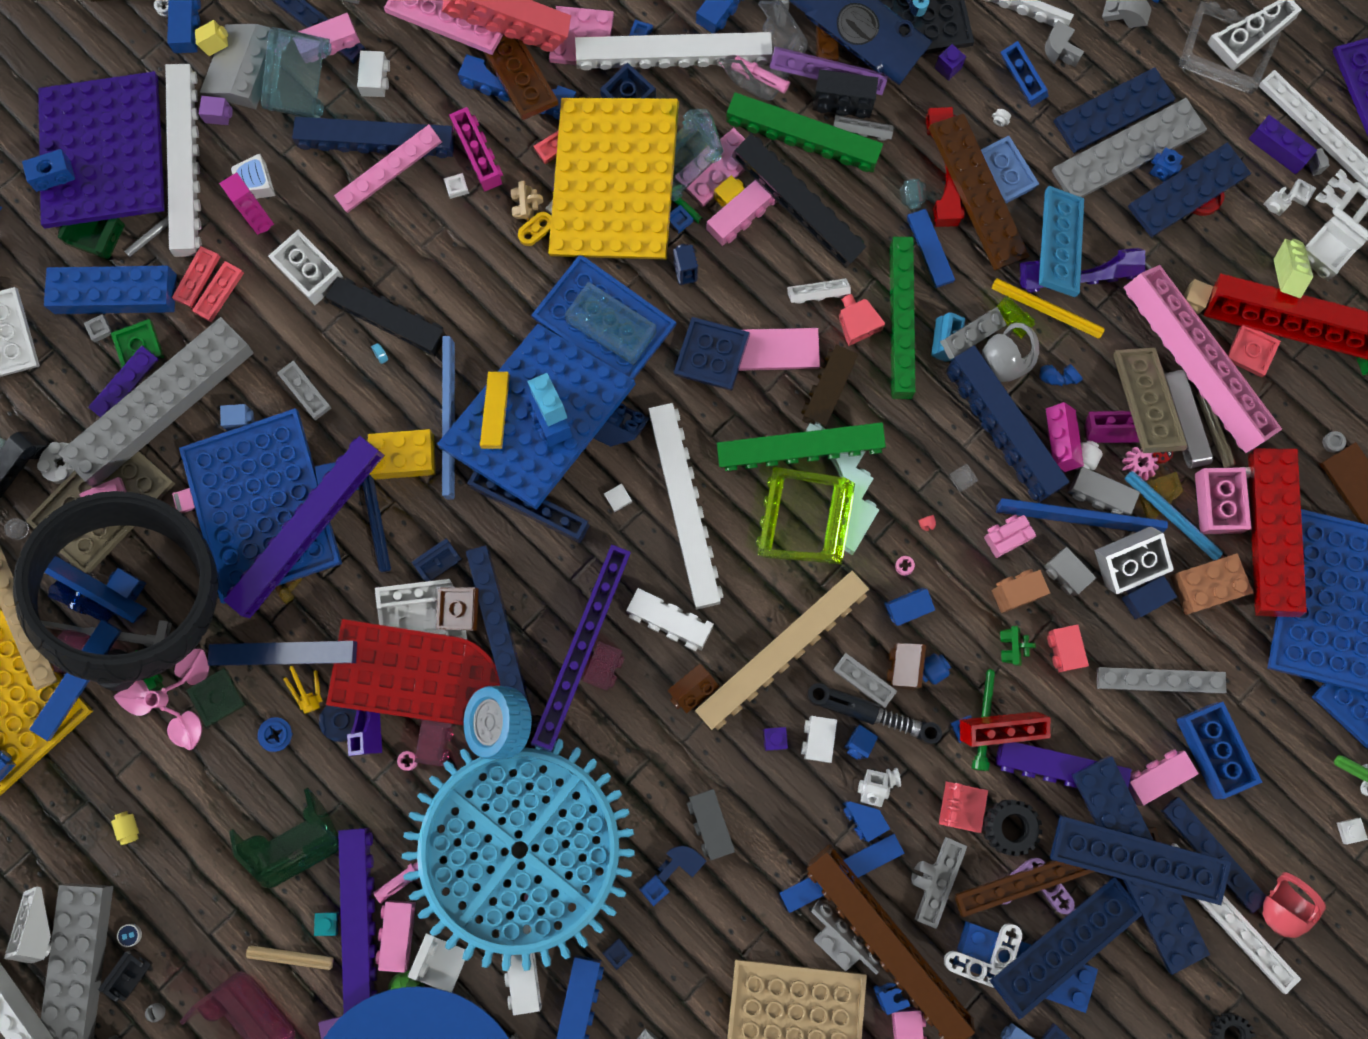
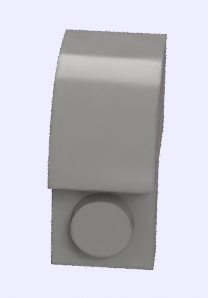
M1106 0L1102 18L1104 21L1123 19L1128 28L1147 26L1152 8L1147 0Z
M1059 20L1045 43V53L1054 64L1059 58L1064 63L1076 67L1084 51L1069 43L1075 29Z

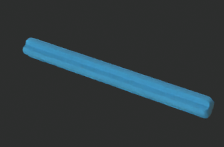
M1132 471L1125 476V481L1135 490L1139 491L1146 500L1213 560H1218L1223 555V552L1139 475Z

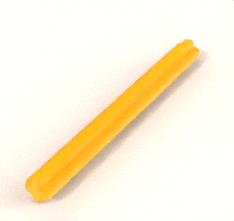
M996 278L992 285L993 290L1096 338H1100L1104 333V327L1003 280Z

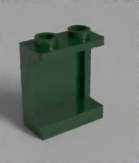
M119 218L64 225L59 228L58 238L67 246L109 260L125 224Z

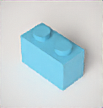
M545 373L529 380L528 384L547 426L549 427L567 419L564 406L548 374Z

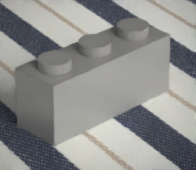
M1081 467L1076 471L1068 493L1073 495L1074 499L1092 503V506L1096 509H1105L1113 514L1128 516L1132 514L1140 494L1135 489L1085 467Z

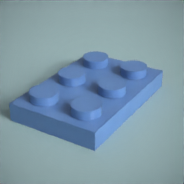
M1010 136L981 149L1005 203L1039 186V182Z

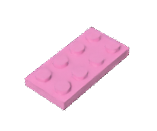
M732 128L676 177V181L704 207L713 199L715 188L732 175L736 179L745 171L731 157L734 150L745 138L735 128Z

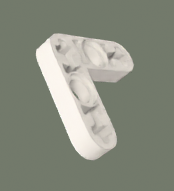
M1008 923L1003 925L1000 929L990 964L957 951H949L944 957V965L953 973L994 988L989 981L991 977L986 976L987 967H990L989 973L996 975L1016 958L1022 939V932L1014 924ZM1014 928L1013 932L1016 934V937H1011L1009 944L1013 945L1011 949L1006 945H1002V942H1008L1009 936L1006 935V931H1011ZM1004 949L1008 950L1010 954L1009 960L1007 962H1000L998 958L999 952ZM957 956V960L965 963V972H962L964 968L959 965H955L952 968V964L949 962L950 958L954 959ZM975 963L980 964L982 972L978 976H972L970 973V967Z

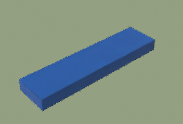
M923 209L908 214L907 220L935 288L954 282V275L927 210Z

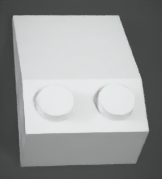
M36 886L23 893L4 959L35 963L44 960L49 955L51 936L41 887Z

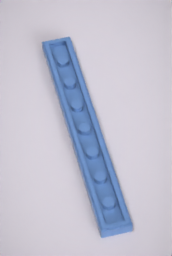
M443 336L442 437L455 423V342L450 336ZM442 450V496L450 500L455 498V458Z

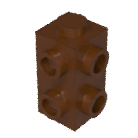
M699 664L669 688L668 692L672 696L670 701L678 710L681 707L687 714L719 686L711 674Z

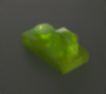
M1008 296L1003 298L996 306L1007 326L1013 323H1024L1032 328L1036 324L1034 322L1035 319L1028 312L1024 313ZM1022 328L1013 329L1021 339L1027 334Z

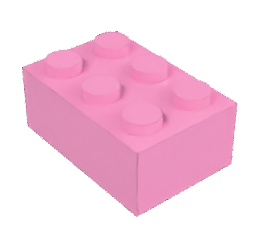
M1204 468L1195 473L1200 532L1203 534H1242L1251 530L1246 468Z

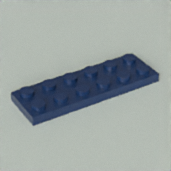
M1156 67L1058 116L1055 118L1054 123L1072 152L1076 153L1173 103L1176 98Z
M1227 142L1129 204L1128 208L1152 238L1251 175V172Z

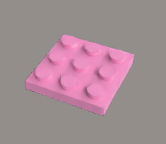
M556 6V10L571 15L568 38L553 52H550L549 61L550 63L576 65L575 37L611 36L614 12Z

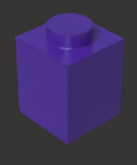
M951 44L938 56L935 69L949 81L962 69L966 56Z
M786 727L763 729L765 751L788 749Z

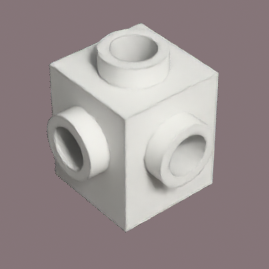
M867 769L864 780H860L858 785V793H861V803L882 807L884 799H888L890 794L887 773Z

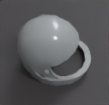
M1013 323L1008 326L1003 334H996L988 340L982 350V357L1000 382H1010L1024 376L1035 366L1039 355V340L1034 330L1028 325ZM1014 328L1025 330L1031 340V351L1023 358H1021L1017 345L1009 338Z

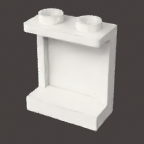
M1333 216L1305 246L1310 266L1317 272L1318 276L1329 281L1338 274L1341 267L1364 245L1366 240L1339 218Z

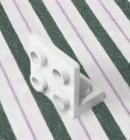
M426 933L408 977L452 993L465 962L462 959L465 949L455 946L448 950L445 948L446 941Z

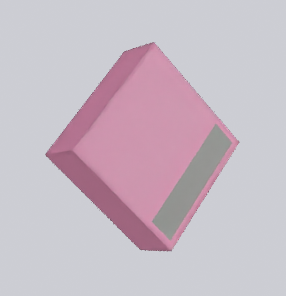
M190 488L172 493L176 510L181 513L195 510Z

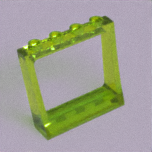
M773 467L772 476H769L767 480V485L770 488L769 494L764 498L765 516H762L760 519L762 533L756 541L759 548L758 555L763 558L842 564L855 483L844 477ZM786 478L834 486L822 552L772 550L783 483Z

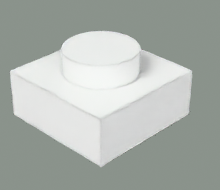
M1361 818L1337 822L1343 844L1368 840Z

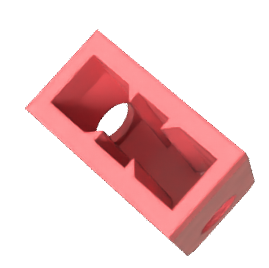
M852 294L841 299L845 308L840 311L839 320L848 346L883 330L885 322L867 299L856 303Z

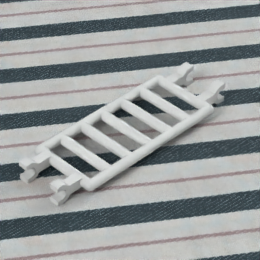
M1340 169L1335 175L1339 180L1332 177L1324 188L1323 192L1327 195L1320 192L1315 199L1330 205L1333 208V214L1368 241V230L1359 224L1368 212V189L1359 182L1352 183L1347 179L1346 173ZM1332 187H1339L1346 194L1340 199L1334 194ZM1358 192L1367 200L1354 217L1351 218L1343 209Z

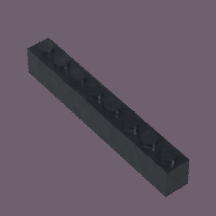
M750 134L734 150L731 157L847 268L867 247L863 239L858 235H854L850 231V227L844 221H840L835 216V212L821 202L817 194L811 193L807 189L804 181L797 179L792 174V170L787 165H783L773 151H769L764 147L760 138Z

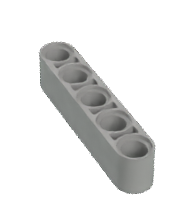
M1184 370L1165 373L1166 382L1187 443L1186 449L1182 451L1186 465L1192 469L1211 464L1213 460L1212 453Z

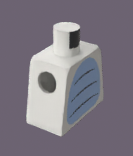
M257 154L232 166V174L236 172L239 174L256 199L276 196L266 162L261 154Z

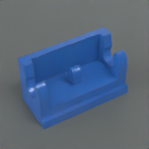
M926 588L917 589L884 603L892 623H895L896 626L935 611Z
M887 983L879 987L877 985L873 986L880 1007L887 1015L910 1006L908 999L902 996L901 989L895 988L888 991L889 988L896 986L895 983Z

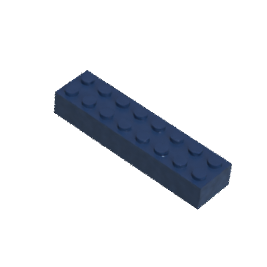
M975 345L954 357L946 369L948 378L951 382L956 383L961 397L967 399L972 413L975 416L978 415L982 421L983 429L993 437L994 445L1002 450L1008 465L1013 466L1016 470L1018 480L1027 486L1030 497L1040 503L1067 485L1069 480Z

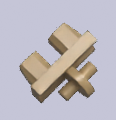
M525 181L518 182L519 187L511 189L512 200L515 202L520 201L519 206L512 208V216L516 219H526L529 221L534 217V210H538V205L543 203V196L538 195L536 189L525 185Z

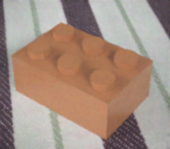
M1238 553L1170 576L1185 615L1253 593Z

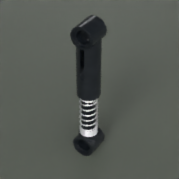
M814 684L807 691V699L813 705L872 725L882 723L883 726L894 727V730L899 729L900 732L901 730L905 731V734L907 732L910 733L911 736L916 737V739L924 744L937 743L942 737L940 726L934 722L909 720V717L904 718L903 715L898 716L897 713L893 714L892 711L887 712L886 709L880 708L879 704L827 687L824 684ZM814 689L822 690L824 694L822 700H816L813 697ZM829 697L848 703V706L829 700ZM927 727L932 728L934 731L932 739H928L925 736Z

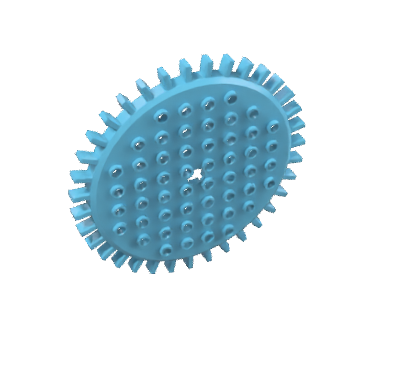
M558 739L555 742L552 753L538 747H524L519 754L512 758L497 760L481 757L472 760L470 753L462 749L460 753L466 762L465 766L457 771L452 763L446 761L443 764L452 776L445 783L435 776L429 778L432 785L439 788L435 797L431 798L424 793L418 794L417 797L421 802L429 804L425 815H421L418 812L409 813V817L414 821L422 822L420 833L411 831L404 833V838L410 841L418 840L417 852L402 854V859L408 861L417 859L418 870L403 875L404 880L413 881L420 878L422 889L411 893L409 898L410 900H419L426 896L430 904L418 914L419 919L428 918L434 912L439 917L440 921L430 931L432 936L440 934L445 927H448L453 932V935L447 940L446 949L451 950L454 948L460 938L468 942L462 959L468 961L473 956L475 948L478 947L485 950L482 967L488 968L492 962L493 953L503 954L502 970L509 971L511 956L521 954L522 967L524 971H528L531 968L530 954L540 952L542 963L545 967L551 966V957L548 949L558 946L561 955L568 959L571 956L566 941L574 936L579 945L586 948L588 941L581 933L582 929L590 924L594 931L598 933L604 931L602 924L594 918L600 909L610 916L617 914L616 910L605 902L610 893L618 897H625L627 894L622 888L614 887L613 884L616 875L625 878L632 877L633 872L628 869L619 868L618 865L619 857L635 856V851L629 848L620 849L619 838L633 836L634 830L629 828L618 830L616 820L625 818L630 813L628 809L613 812L610 803L618 800L622 793L620 790H616L607 796L604 795L600 788L609 782L611 776L606 773L597 781H594L589 776L590 772L597 765V761L594 758L583 769L575 764L581 755L580 748L576 747L569 759L560 756L564 742ZM541 766L547 767L545 773H540ZM511 770L517 771L515 777H510ZM483 773L487 775L485 781L480 780V775ZM563 779L564 784L560 787L557 786L556 781ZM528 783H533L534 787L532 790L526 789ZM498 787H503L502 794L496 793ZM469 790L473 792L471 798L466 797V793ZM575 792L580 793V798L578 800L573 799V794ZM545 796L550 797V802L544 804L542 801ZM514 800L520 801V805L517 808L512 806ZM489 804V810L484 812L482 806ZM592 805L597 807L595 813H590L589 811ZM454 808L459 809V813L456 816L452 814ZM565 809L567 811V815L565 817H560V810ZM535 813L536 820L530 821L529 815ZM501 817L506 818V823L504 825L499 824V819ZM471 821H474L476 824L475 828L469 829L468 824ZM577 823H583L584 827L581 831L576 830ZM440 825L445 826V831L443 833L438 832V827ZM547 827L553 828L552 834H546L545 830ZM520 830L523 836L517 839L515 833ZM490 834L492 836L491 842L486 843L485 836ZM595 836L600 837L601 840L599 844H594L592 842ZM460 838L462 843L456 847L454 841ZM568 840L570 842V846L568 848H563V841ZM519 841L525 842L528 847L526 856L521 859L515 858L512 855V847ZM538 844L539 851L533 852L532 846ZM507 848L509 850L507 856H502V849ZM473 852L478 853V858L476 860L471 859V854ZM581 854H586L587 859L585 862L579 861ZM442 856L447 857V863L441 864L440 859ZM550 858L556 859L554 866L549 865L548 861ZM520 862L525 863V868L523 870L518 869V864ZM489 866H494L495 871L493 874L487 872ZM599 867L604 870L601 876L596 874V869ZM458 870L464 871L462 878L457 877ZM568 871L573 873V877L570 880L565 878V874ZM538 875L542 877L540 884L535 883V877ZM507 879L511 881L509 888L504 886V882ZM476 883L481 886L478 892L473 890V886ZM585 885L590 887V891L587 894L582 892V888ZM448 887L450 893L449 895L444 896L442 891L444 888ZM554 889L559 891V896L553 898L551 895ZM523 893L528 895V900L525 902L521 900ZM493 897L497 899L495 906L490 904V899ZM462 901L466 903L464 910L459 908V904ZM571 903L576 905V910L573 912L568 909ZM540 907L545 909V914L542 916L537 913ZM509 911H512L514 913V918L512 920H509L507 918V913ZM478 915H481L483 917V922L481 924H478L476 922V917ZM557 921H560L562 923V928L560 930H557L554 927V924ZM525 925H529L531 927V932L529 934H525L523 932V928ZM495 929L500 931L498 938H494L492 935Z

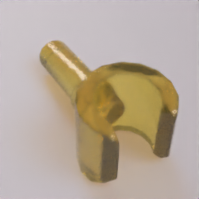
M303 578L296 579L288 588L280 591L279 596L285 604L294 599L291 592Z

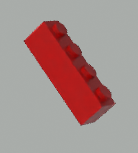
M1040 712L960 720V741L971 747L1051 738L1050 717Z

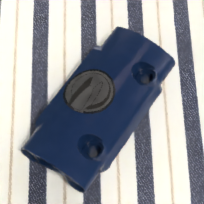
M789 0L803 11L805 16L876 72L883 73L897 85L902 83L932 43L929 38L914 28L910 21L901 18L879 0ZM906 27L909 30V34L901 35L899 28Z

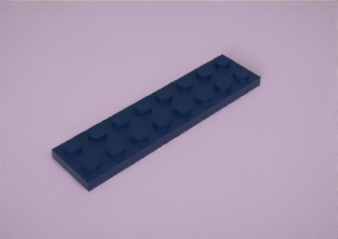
M1061 815L1050 854V859L1217 905H1222L1232 863L1220 858Z
M1113 877L989 981L1018 1020L1022 1019L1142 916V913L1124 887Z

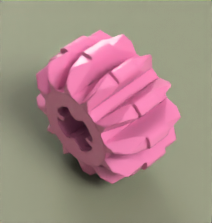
M1134 447L1132 451H1128L1125 454L1127 458L1122 460V463L1126 465L1123 467V471H1134L1144 481H1147L1149 477H1153L1156 474L1154 470L1159 468L1154 463L1158 461V458H1153L1151 456L1153 453H1143L1142 448Z

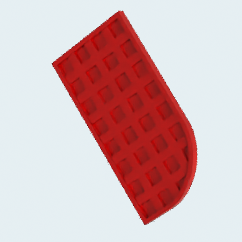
M342 619L338 641H357L356 663L333 664L326 705L464 725L465 710L473 694L485 686L501 685L493 660L479 646L466 639Z

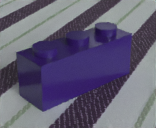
M1270 115L1265 118L1248 139L1295 175L1317 151V149Z

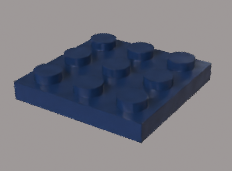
M692 317L676 363L674 375L732 391L750 332Z

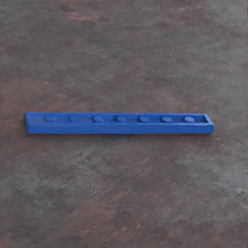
M1004 498L1000 500L996 507V513L1024 515L1025 517L1139 532L1148 527L1164 532L1168 528V522L1164 520Z

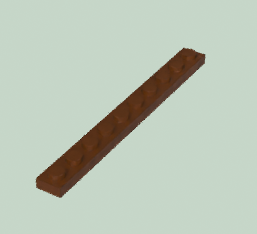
M1149 827L1148 830L1153 840L1161 842L1156 827ZM1053 860L954 894L960 915L966 917L1095 871Z

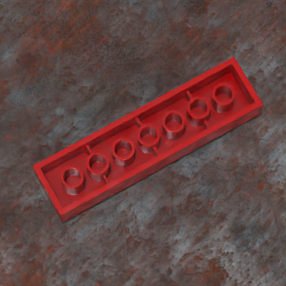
M1221 273L1213 286L1203 316L1245 326L1261 332L1368 360L1367 311L1306 295L1298 298L1283 293L1279 288Z
M1254 448L1248 455V467L1251 468L1249 491L1255 616L1301 617L1307 612L1298 449Z

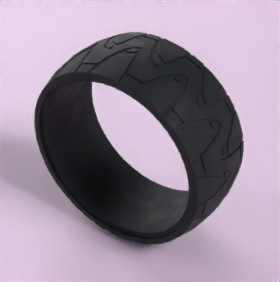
M109 491L86 495L68 502L48 515V518L43 519L28 537L17 560L13 576V599L17 618L26 637L35 649L50 663L68 674L99 683H128L147 679L166 671V669H170L182 661L193 651L201 641L202 636L207 632L218 598L216 564L209 545L198 528L185 515L174 507H170L169 504L148 495L127 491ZM110 526H136L153 530L168 537L178 544L192 560L198 572L200 584L191 611L180 626L169 636L148 648L132 653L119 655L94 654L76 649L62 642L46 629L40 621L38 613V591L48 565L67 544L88 532Z

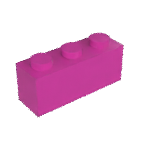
M1065 402L1046 408L1053 459L1064 472L1083 467L1084 462L1076 410Z

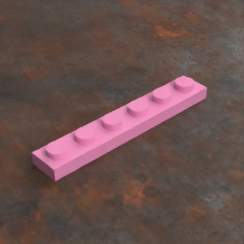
M427 125L335 194V198L347 213L441 144V139L433 128Z

